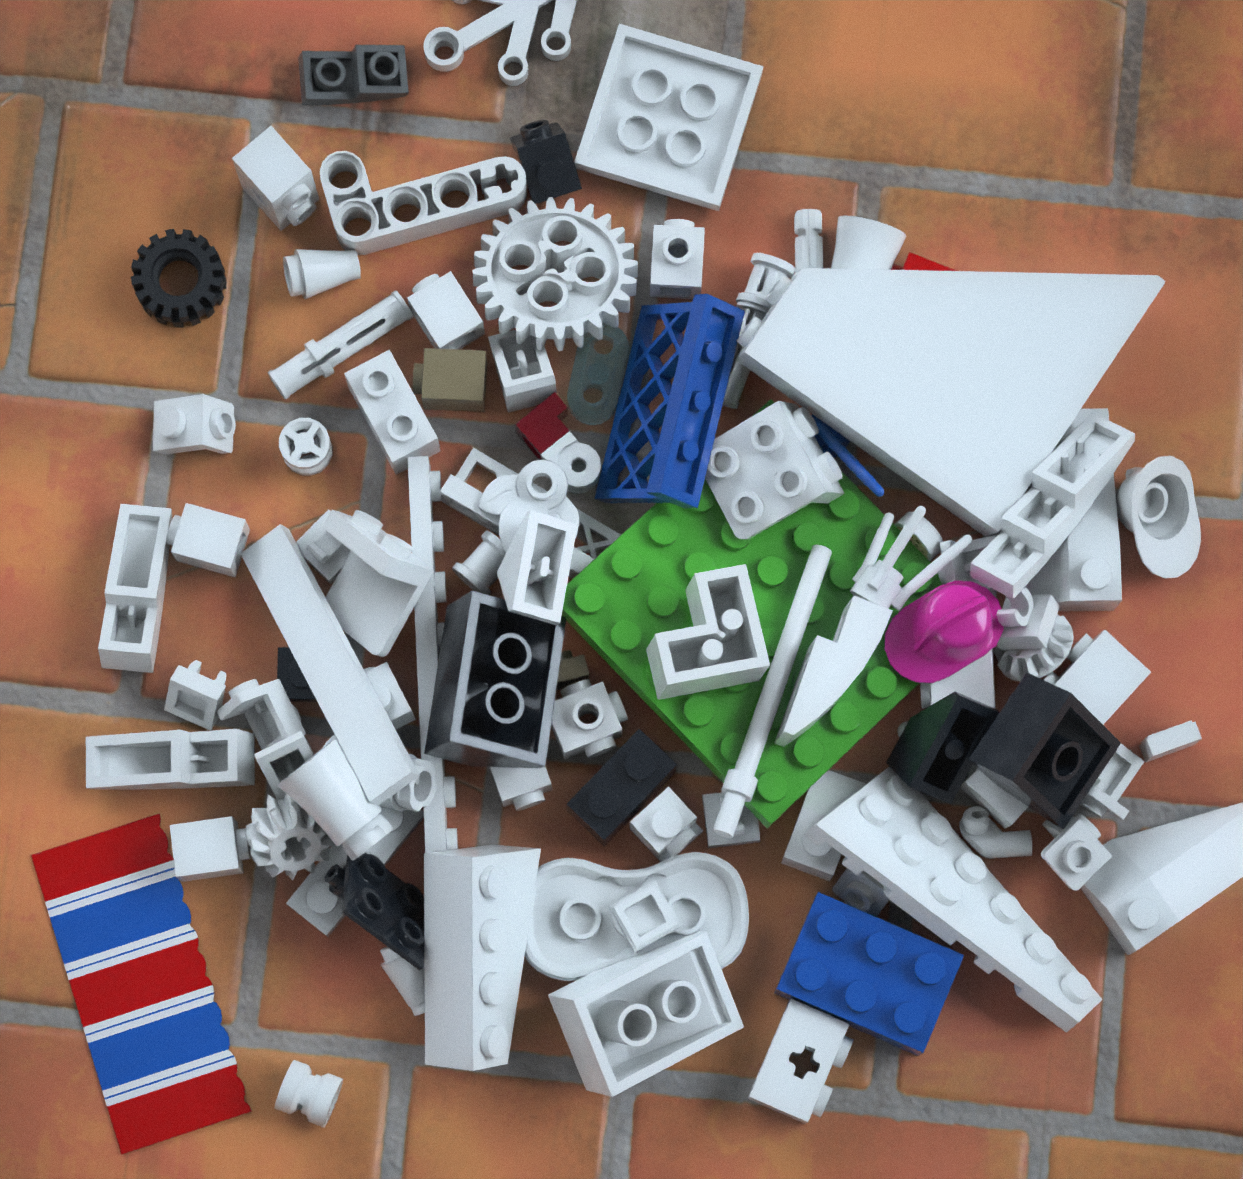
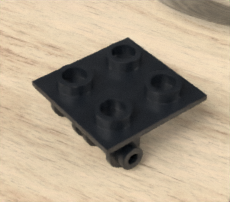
M364 853L353 861L347 855L345 866L341 867L338 864L332 866L326 873L325 882L329 884V891L343 900L342 913L419 971L423 969L424 896L421 891L413 884L405 883L386 869L382 861L372 854Z

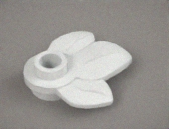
M532 461L524 466L518 475H506L496 478L483 492L479 508L486 513L501 516L499 536L505 553L526 512L530 510L578 524L575 539L577 537L579 513L573 503L566 497L568 480L565 472L552 461ZM545 476L551 480L552 487L548 492L538 493L532 488V483L537 477Z

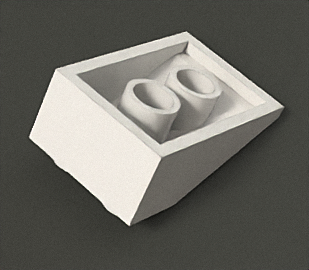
M700 931L591 972L548 994L585 1089L610 1097L744 1028L706 931Z

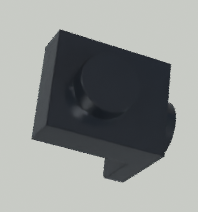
M538 120L528 123L520 128L521 134L510 138L513 149L517 153L519 162L525 171L526 185L531 200L535 204L547 201L548 197L556 198L582 189L566 134L557 122L549 124L548 120Z

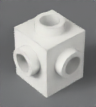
M589 679L563 688L560 691L563 698L554 702L551 727L564 759L583 752L586 753L587 758H593L616 748L614 740L622 737L620 723L628 720L618 692L614 691L608 694L603 681L591 685ZM584 714H593L597 717V720L592 724H585L580 721V718Z

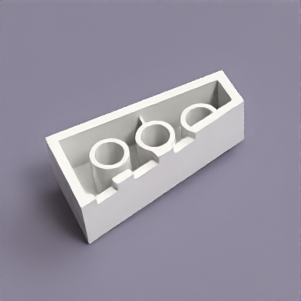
M486 845L424 853L425 1065L475 1071L508 1064L541 848Z

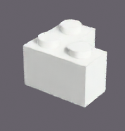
M746 564L695 573L685 589L693 627L656 633L646 649L658 700L759 681L770 666Z

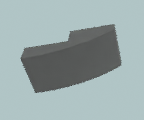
M355 45L352 51H302L298 57L302 105L372 102L405 97L409 93L405 45Z

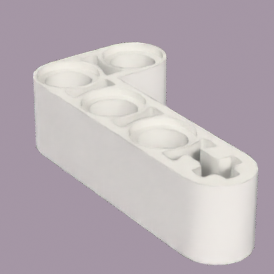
M336 151L325 158L320 168V180L337 239L345 251L355 249L357 255L370 254L508 215V209L519 210L527 197L526 174L522 165L515 159L506 156L495 157L375 192L371 191L361 159L354 153ZM342 171H349L357 176L356 182L348 188L340 189L331 184L332 178ZM506 178L507 183L511 185V191L502 193L501 188L497 186V180ZM477 184L482 185V194H484L485 200L478 201ZM458 190L468 195V201L459 208H450L442 203L443 197L451 191ZM404 204H411L420 209V213L414 220L402 222L393 217L395 210ZM355 218H364L371 223L370 229L360 236H353L344 231L348 222Z

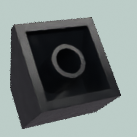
M1026 673L986 734L981 738L969 760L994 784L1054 825L1064 829L1121 742L1071 692Z

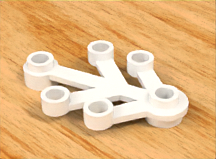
M452 0V1L455 2V3H457V4H467V3L471 2L472 0ZM479 0L501 6L458 31L449 27L435 28L428 33L424 40L423 47L427 63L437 71L447 72L454 70L461 64L465 51L513 24L507 52L498 62V72L500 79L505 84L517 86L522 84L528 77L526 56L538 9L553 0ZM556 0L551 28H548L541 37V49L546 58L559 61L569 55L571 50L569 30L578 0ZM553 37H559L565 41V46L560 50H552L547 46V42ZM442 46H448L454 51L452 57L446 60L439 59L435 53ZM510 62H517L523 69L514 76L507 74L504 71V67Z

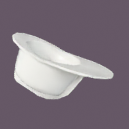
M1162 456L1147 463L1144 468L1134 467L1126 470V479L1119 488L1116 504L1118 518L1126 529L1134 533L1136 547L1142 563L1152 574L1166 579L1179 577L1191 568L1198 556L1201 544V530L1190 470L1183 461L1173 456Z

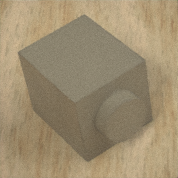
M424 348L423 363H414L413 393L422 394L421 398L424 409L485 412L486 351Z

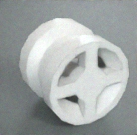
M311 418L295 419L283 428L279 436V449L286 465L293 472L302 476H312L322 472L329 465L333 446L326 428L319 421ZM310 452L312 453L310 455L303 456L302 458H300L302 454H308Z

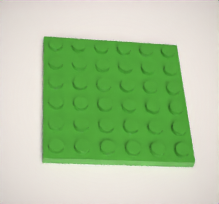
M770 399L755 414L774 404V402ZM842 471V479L838 480L845 494L828 504L812 502L750 539H739L735 536L705 479L698 508H682L673 503H656L574 577L566 587L561 616L566 618V621L724 783L728 770L735 768L769 668L759 681L658 700L646 649L656 633L693 627L685 589L695 573L746 564L771 666L812 546L822 545L832 551L754 775L758 779L752 800L744 804L767 829L919 684L902 677L890 665L885 652V633L892 618L904 607L943 585L937 573L907 599L900 611L890 606L889 609L893 610L880 642L863 670L834 706L811 728L785 747L774 743L807 649L817 635L833 641L843 609L854 596L850 592L855 584L852 578L862 566L884 517V514ZM893 523L888 531L877 561H883L901 532ZM908 541L893 565V568L904 577L899 584L901 588L931 563L910 541Z

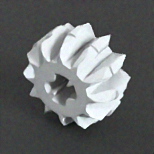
M268 794L267 808H252V823L246 825L245 836L248 845L251 846L249 850L253 861L257 863V866H265L266 871L269 872L272 878L284 870L292 881L298 870L306 869L314 875V862L330 861L329 847L334 845V842L318 823L288 794L285 795L284 799L276 800Z

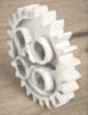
M548 197L546 209L539 210L536 204L529 200L527 201V214L522 216L517 210L510 208L508 209V225L495 219L492 222L494 236L482 234V251L474 252V266L476 269L472 270L473 286L477 287L476 301L478 304H485V318L487 321L499 318V333L504 334L516 328V343H523L531 335L535 337L537 350L543 348L547 339H554L557 350L563 351L565 339L572 338L575 344L582 348L584 347L585 333L589 332L593 337L601 340L603 338L602 323L617 328L619 326L618 312L629 313V296H636L637 279L635 278L638 277V261L633 260L634 245L633 243H625V229L623 227L611 230V215L609 213L597 220L594 219L593 204L587 205L580 213L575 211L573 198H569L564 209L556 207L553 197ZM558 241H568L571 244L566 246H559L554 243ZM516 265H525L529 268L524 270H515L511 267ZM586 277H595L600 279L596 282L582 281V279ZM545 301L557 303V305L552 307H543L539 304Z

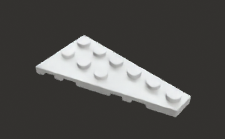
M890 767L821 819L804 835L818 847L825 841L844 855L845 858L842 865L857 876L864 870L883 885L886 898L950 946L957 940L977 956L973 963L986 973L990 974L996 969L1012 981L1018 997L1063 1031L1068 1032L1103 1000L1091 987L1088 979L1080 974L1056 947L1051 937L1040 929L1021 907L1019 901L988 870L983 860L974 854L952 829L948 820L937 812L920 791L909 787Z

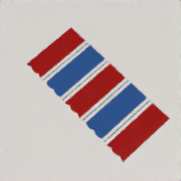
M160 813L31 855L121 1155L252 1112L248 1103L244 1101V1084L236 1075L237 1061L235 1056L229 1051L230 1040L228 1033L221 1026V1010L218 1004L213 1001L214 987L211 980L205 975L207 970L206 961L198 951L199 939L197 933L190 926L191 913L186 903L182 900L184 891L181 882L175 877L174 859L167 852L168 838L163 829L160 828Z

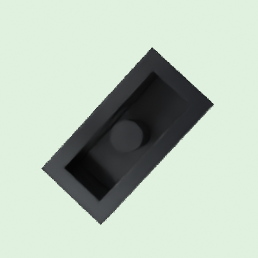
M638 729L566 804L567 812L605 847L676 773L677 764L647 735Z

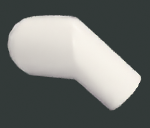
M981 806L969 807L963 813L959 825L961 834L982 857L994 859L1032 856L1030 830L1002 832L988 817L989 812Z

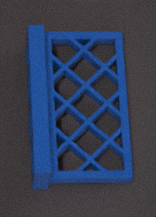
M695 294L692 302L641 306L594 499L604 503H673L682 508H698L738 343L737 339L740 335L745 314L744 310L709 294ZM662 319L666 328L652 341L656 322ZM673 343L676 352L663 365L660 357ZM651 368L654 377L641 390L643 376ZM661 392L664 401L651 414L648 405ZM639 417L642 425L629 439L631 424ZM649 441L652 450L639 462L636 454ZM627 465L630 474L616 489L619 473Z

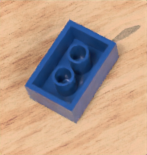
M817 892L774 994L788 1000L798 1001L844 1021L852 1028L919 1056L925 1051L964 955Z

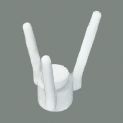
M924 506L916 508L883 561H877L894 520L893 514L888 512L884 515L862 566L852 578L855 584L850 592L854 596L888 609L892 606L900 611L914 592L971 544L972 537L970 535L963 536L901 588L899 584L904 577L893 568V565L917 529L918 524L926 513V509Z

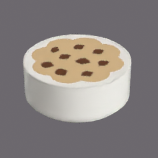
M907 512L894 525L902 531L914 512ZM924 517L909 540L929 561L941 552L940 542H943L942 537L936 528Z

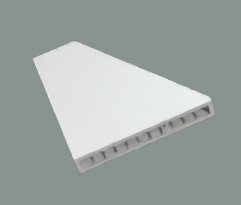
M801 268L791 279L783 274L765 299L772 306L761 321L754 316L737 339V342L744 347L735 360L797 404L805 407L811 414L987 537L1000 531L1002 516L1024 495L1032 483V472L1052 453L1166 281L1158 275Z

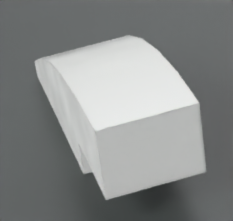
M120 504L104 593L106 607L98 646L102 668L153 673L170 547L167 544V534L172 521L171 508Z
M853 596L843 609L833 641L817 635L807 649L774 742L775 744L785 747L811 728L834 706L865 667L882 638L893 610Z
M225 729L198 732L169 730L86 737V789H186L255 785L254 733L244 730Z

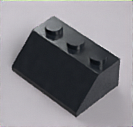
M473 590L449 604L446 610L424 754L472 767H545L566 618L561 616L560 623L554 625L509 612L504 599Z

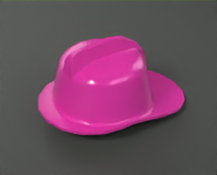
M960 580L940 585L896 614L885 633V652L890 665L902 677L916 683H934L950 677L985 656L997 645L1004 630L996 616L997 611L1001 609L998 599L987 588L973 581Z

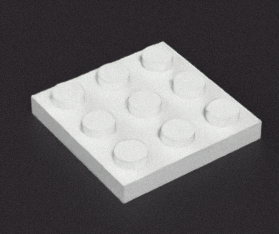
M619 24L574 164L576 169L719 211L760 83L763 66Z

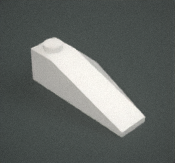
M1108 408L1080 409L1054 450L1092 412L1109 420ZM1114 474L1074 530L1048 562L1025 586L1031 595L1051 594L1060 606L1058 611H1114L1122 601L1121 554Z
M1243 802L1111 839L1103 845L1112 857L1081 887V890L1127 955L1142 948L1243 877Z

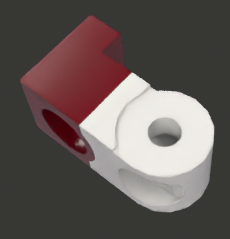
M554 392L515 424V433L538 460L552 461L563 469L568 480V492L574 494L586 493L592 490L598 483L601 473L600 457L590 445L579 443L562 423V420L568 416V407Z

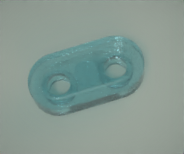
M602 323L603 338L601 340L610 341L613 345L612 351L608 354L597 353L594 345L599 340L589 332L585 333L584 347H577L567 392L568 407L571 414L578 421L589 425L604 423L615 413L629 355V343L625 333L619 327L614 328L605 323ZM589 388H596L601 391L603 396L600 401L589 403L583 398V394Z

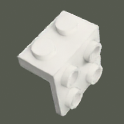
M777 401L714 439L705 479L737 538L750 539L812 502L828 504L845 494L838 480L842 479L841 470L829 452H822L814 435L818 434V427L805 407L799 408L794 403Z
M331 510L322 528L351 551L325 598L342 630L371 654L384 657L390 652L434 570L411 553L413 548L408 543L384 532L381 529L383 524L371 515L356 510L353 516Z

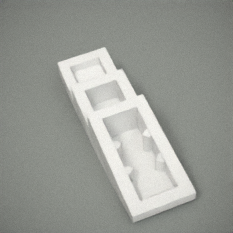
M1092 412L1032 472V487L1002 516L1001 532L971 562V577L1014 599L1048 562L1083 518L1134 443L1135 433Z

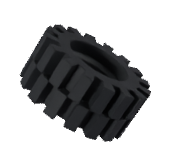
M174 229L165 230L166 236L160 239L156 233L149 238L151 244L147 248L142 244L138 249V261L133 259L131 269L134 276H131V282L135 294L146 313L150 317L152 315L155 316L159 323L167 325V322H172L174 327L184 328L183 322L188 321L191 322L192 326L201 323L199 317L204 314L208 318L215 313L214 305L216 303L221 305L224 299L222 290L226 289L227 280L219 254L214 246L211 247L206 238L202 235H199L198 238L194 237L190 230L183 229L182 234H176ZM174 261L189 262L198 270V282L195 288L186 295L173 296L163 291L160 287L159 280L162 270Z

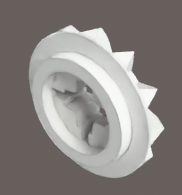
M1057 614L1046 648L1000 650L997 646L993 650L998 660L997 666L1006 677L1014 681L1021 682L1026 673L1042 678L1059 667L1068 656L1074 639L1073 629L1064 615L1059 616Z

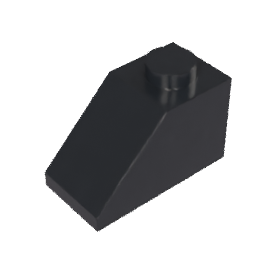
M954 691L909 719L886 764L909 787L951 804L973 765L969 760L970 756L1000 712L995 708Z

